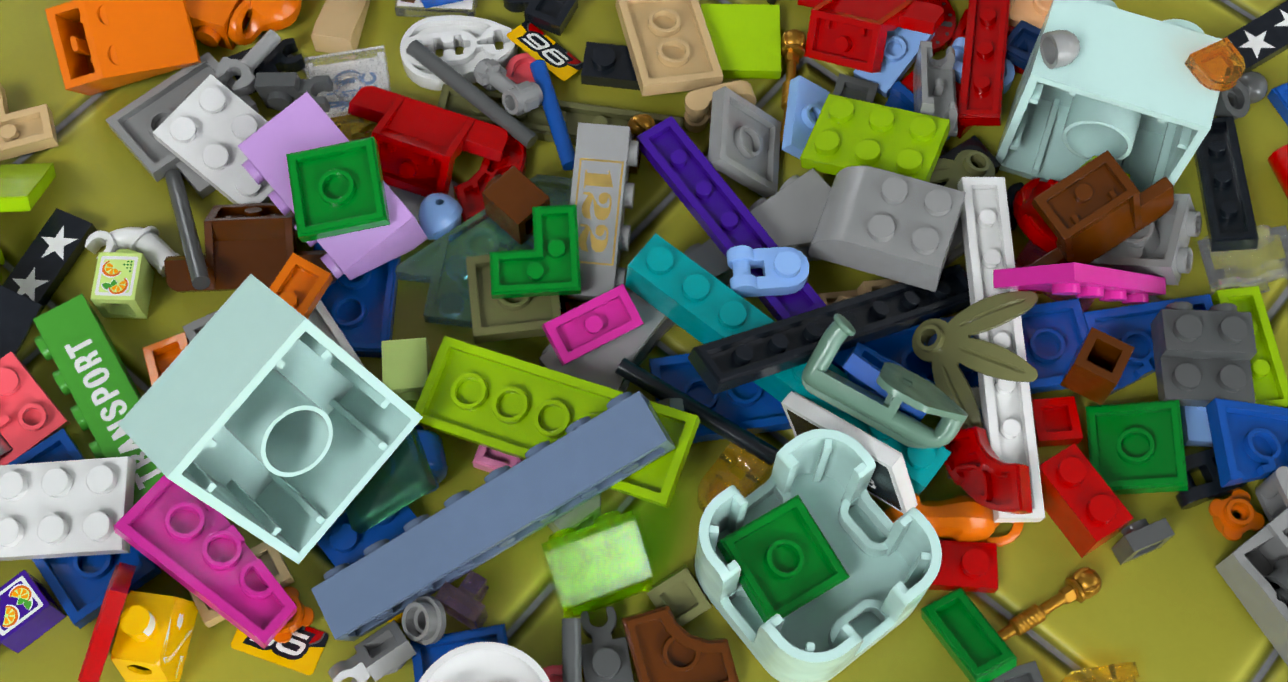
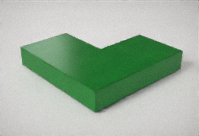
M576 205L532 207L534 249L490 252L492 299L581 294Z

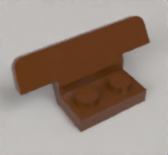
M1107 150L1033 198L1031 204L1057 237V247L1027 267L1071 262L1091 263L1166 214L1174 204V187L1165 176L1140 193ZM1036 291V294L1045 293L1041 291Z
M274 203L213 206L204 220L206 255L203 256L210 278V285L206 289L197 290L192 286L185 256H167L164 260L167 284L172 290L179 293L233 291L250 274L270 288L292 253L299 255L331 274L332 272L320 259L327 253L325 250L297 251L296 229L294 228L296 225L295 214L290 211L284 216ZM333 274V281L330 285H332L337 280V278Z

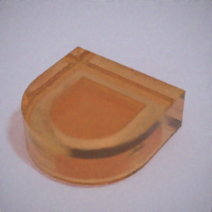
M1227 37L1190 54L1185 62V65L1199 83L1214 91H1226L1233 88L1245 71V61L1242 55Z

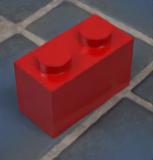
M1075 443L1039 465L1044 510L1081 558L1118 535L1134 518Z

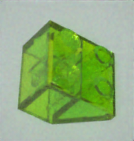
M633 510L621 514L620 511L605 513L593 521L594 525L577 531L574 527L561 529L551 534L548 538L549 541L541 544L546 572L563 618L579 617L582 611L588 610V613L643 593L653 585L652 571Z

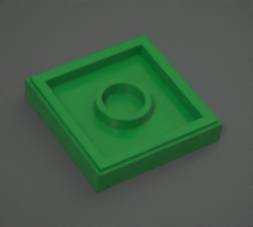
M374 136L286 154L297 234L302 243L390 225L378 144Z
M1179 400L1085 406L1089 462L1115 495L1188 491Z
M799 495L717 542V547L729 564L735 559L741 568L739 583L764 623L776 613L780 614L782 618L788 616L850 577Z

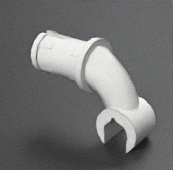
M147 226L145 228L125 227L109 233L101 230L95 231L89 235L85 243V248L94 255L105 245L106 249L103 252H115L119 249L129 248L143 253L147 261L158 270L162 277H166L164 264L166 257L180 256L159 237V230L154 226Z

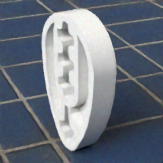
M441 15L427 17L414 23L403 35L400 43V54L404 70L415 84L425 89L441 91L443 84L446 83L407 53V48L412 41L418 40L434 54H436L437 49H443V56L439 58L472 84L476 83L474 69L481 60L486 58L494 59L504 68L508 61L518 54V47L507 38V34L512 31L507 26L474 16ZM495 42H503L504 49L496 50ZM463 47V54L456 55L455 48Z

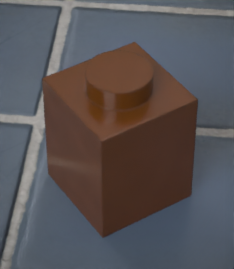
M512 166L503 175L499 174L493 177L482 192L485 213L520 245L533 235L532 207L550 206V197L515 166Z
M1092 327L1077 349L1060 385L1102 405L1117 386L1135 347Z

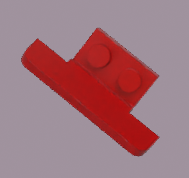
M798 0L797 3L798 5L812 8L805 57L869 73L881 72L888 31H894L897 27L933 35L945 20L944 8L942 6L917 0Z
M375 86L362 87L349 102L348 114L378 123L373 129L371 137L374 136L378 144L384 182L387 185L424 197L432 193L448 195L455 159L462 151L500 163L508 145V132L502 127Z

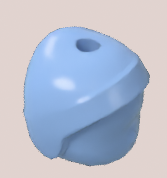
M432 193L426 196L421 202L418 217L419 225L428 240L446 242L455 239L461 231L463 208L457 200L447 194Z

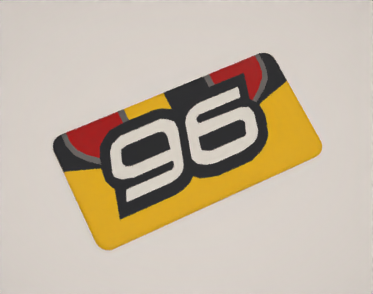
M529 21L523 22L507 34V38L535 60H544L548 70L562 81L568 80L582 69V62Z
M302 626L292 634L289 642L278 643L273 639L263 649L237 629L231 642V647L297 672L312 675L329 636L320 630Z

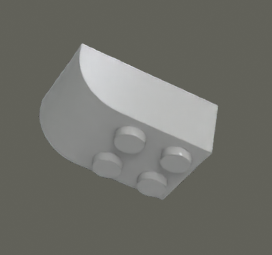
M846 167L840 170L834 179L809 247L808 256L936 292L960 219L966 192L875 167Z

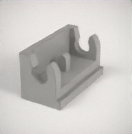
M920 41L913 70L914 112L950 119L948 136L956 137L958 132V109L956 105L955 70H953L955 50L952 46H949L946 50V56L943 59L935 60L931 58L933 56L932 42Z

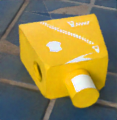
M130 591L128 593L111 652V661L126 682H180L198 613L193 601L174 596Z

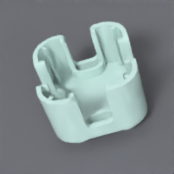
M814 429L793 438L777 452L771 476L763 485L747 497H744L735 485L729 486L711 500L700 520L694 564L697 582L703 593L763 668L779 682H828L911 615L935 580L941 566V544L931 523L914 507L893 523L867 491L868 484L876 468L874 459L853 437L833 429ZM799 495L850 577L788 616L782 618L780 614L776 613L764 623L739 583L741 572L739 564L735 559L728 564L717 547V542Z

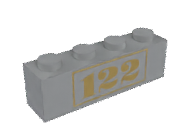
M578 122L570 205L577 206L581 294L562 295L564 300L588 302L621 284L625 286L627 269L619 266L621 251H629L631 225H624L625 208L633 209L635 183L628 182L629 166L637 167L639 141L632 140L629 126Z

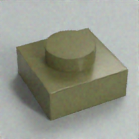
M686 564L646 589V593L654 606L657 608L668 605L676 622L681 627L712 608L711 602L701 590Z

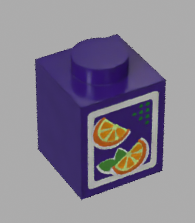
M26 570L21 571L0 587V645L3 644L16 653L21 652L66 617L44 585Z

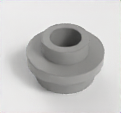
M422 596L406 606L402 615V627L406 636L421 645L435 644L442 638L446 629V613L438 599L432 596Z

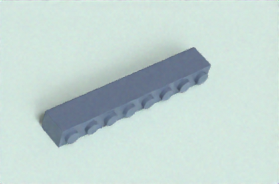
M640 391L633 395L631 392H625L616 396L607 403L606 407L608 410L593 419L587 416L573 422L566 428L567 434L553 443L545 441L533 446L525 453V460L512 468L510 466H503L492 471L484 478L486 483L472 492L464 490L452 495L444 502L445 508L431 517L426 514L411 520L403 527L405 532L391 541L389 539H382L368 546L363 551L365 555L363 558L351 565L343 563L328 570L323 575L325 581L311 588L335 640L354 642L402 613L406 606L418 597L434 594L675 449L676 446L650 401Z

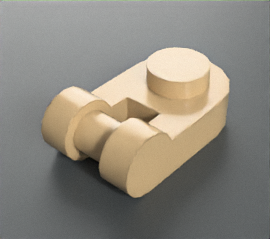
M738 80L690 91L685 97V128L693 133H700L707 128L708 123H711L713 92L724 86L755 105L757 101L751 84L748 81Z

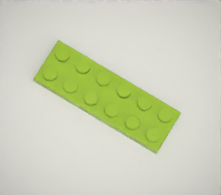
M444 336L415 411L423 416L418 425L525 460V453L530 448L545 441L555 442L567 434L565 430L570 424L587 416L593 419L608 410L606 405L610 400L624 392ZM650 401L676 448L609 489L669 508L700 419L697 415Z

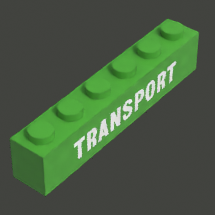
M80 294L33 319L41 334L35 337L34 341L47 361L54 359L58 370L52 372L53 378L65 396L70 393L72 394L76 405L71 407L70 410L78 425L83 431L91 430L95 441L89 443V447L95 458L128 456L136 460L134 506L164 474L118 425L142 396L97 313L84 295Z

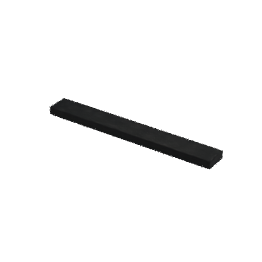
M960 264L943 269L936 292L901 282L693 347L688 360L714 395L807 363L821 336L834 321V315L837 313L844 316L856 330L854 336H848L838 350L840 352L855 347L858 342L864 344L920 325L926 320L940 318L964 310L970 306L967 273Z

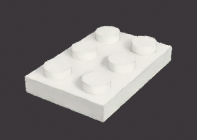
M210 74L152 132L153 136L233 204L267 203L270 200L267 195L274 189L266 180L259 185L241 165L248 158L238 147L240 143L268 121Z
M124 456L0 465V561L130 553L131 545L115 533L114 525L133 507L136 460Z

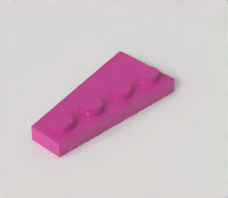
M1076 262L993 270L994 288L1052 292V295H1076V298H1099V301L1104 302L1122 301V304L1126 305L1149 303V296L1166 295V279L1164 277Z
M165 475L114 525V531L117 535L263 649L266 648L297 611L295 603L261 559L256 558L234 524L231 525L223 514L166 478Z

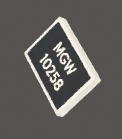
M791 391L784 398L781 404L795 437L814 429H833L848 434L868 451L876 463L875 471L867 487L868 493L903 514L918 505L901 452L797 392Z

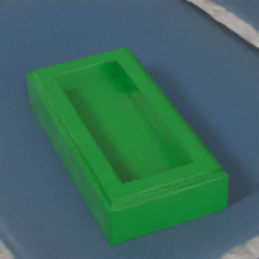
M961 587L921 608L922 619L970 682H989L1016 667L1017 657Z

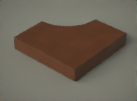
M668 605L621 618L638 682H739L728 640L726 638L704 639L689 634L676 622Z

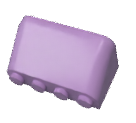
M305 92L240 143L238 147L248 158L241 165L258 185L265 180L271 185L274 190L267 196L285 216L290 211L294 213L286 154L349 142V140L309 93ZM385 182L384 188L390 225L307 242L310 247L318 242L327 252L320 259L337 279L345 274L349 280H352L414 250L428 239L414 215Z

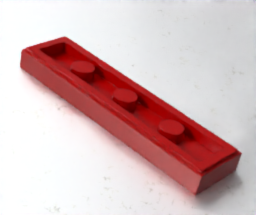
M969 0L957 117L958 126H1001L1011 0Z

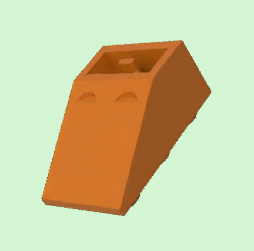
M72 0L45 9L66 90L92 96L201 63L185 0Z

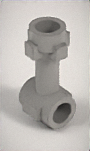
M486 58L476 65L474 69L476 82L486 90H498L501 92L503 106L509 114L519 116L538 108L542 104L543 93L537 83L524 81L516 84L506 76L507 70L494 59Z

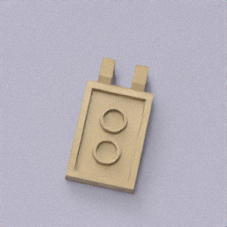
M616 0L615 7L642 96L692 91L722 84L723 73L698 0Z

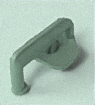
M839 313L835 314L834 321L821 336L802 372L801 377L804 388L814 396L908 447L927 449L940 448L949 444L958 434L968 414L930 381L902 366L885 362L876 379L877 384L888 393L884 400L828 369L846 338L856 334V330L844 316ZM904 402L916 410L942 418L934 430L899 411L901 403Z

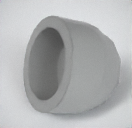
M1068 30L1046 32L1041 37L1040 52L1043 62L1049 69L1063 67L1072 63L1080 51L1079 40L1075 34Z

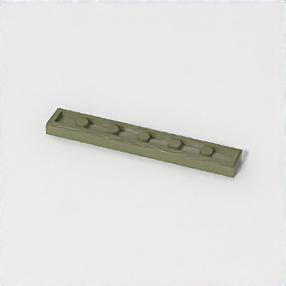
M443 84L437 107L498 126L451 87ZM480 89L504 108L501 92ZM558 100L572 145H576L578 122L627 126L631 117L638 114H647L654 119L655 125L670 117L669 115ZM542 104L538 108L522 115H512L538 135L537 140L554 142ZM672 116L683 129L684 117Z

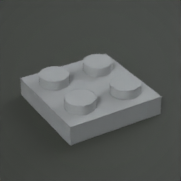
M726 86L714 91L708 161L716 170L762 197L767 198L778 192L781 122Z

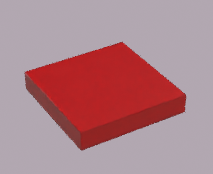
M122 562L115 566L78 677L80 682H99L136 566Z

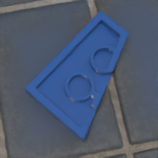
M1210 294L1083 313L1088 331L1093 327L1135 347L1117 386L1110 395L1156 372L1151 322L1160 310L1165 309L1170 303L1181 301L1191 303L1193 310H1209L1214 306Z
M1219 398L1213 399L1205 406L1221 488L1264 479L1279 467H1288V408Z

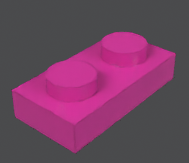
M621 284L544 323L542 328L563 366L640 327L644 323L624 284Z

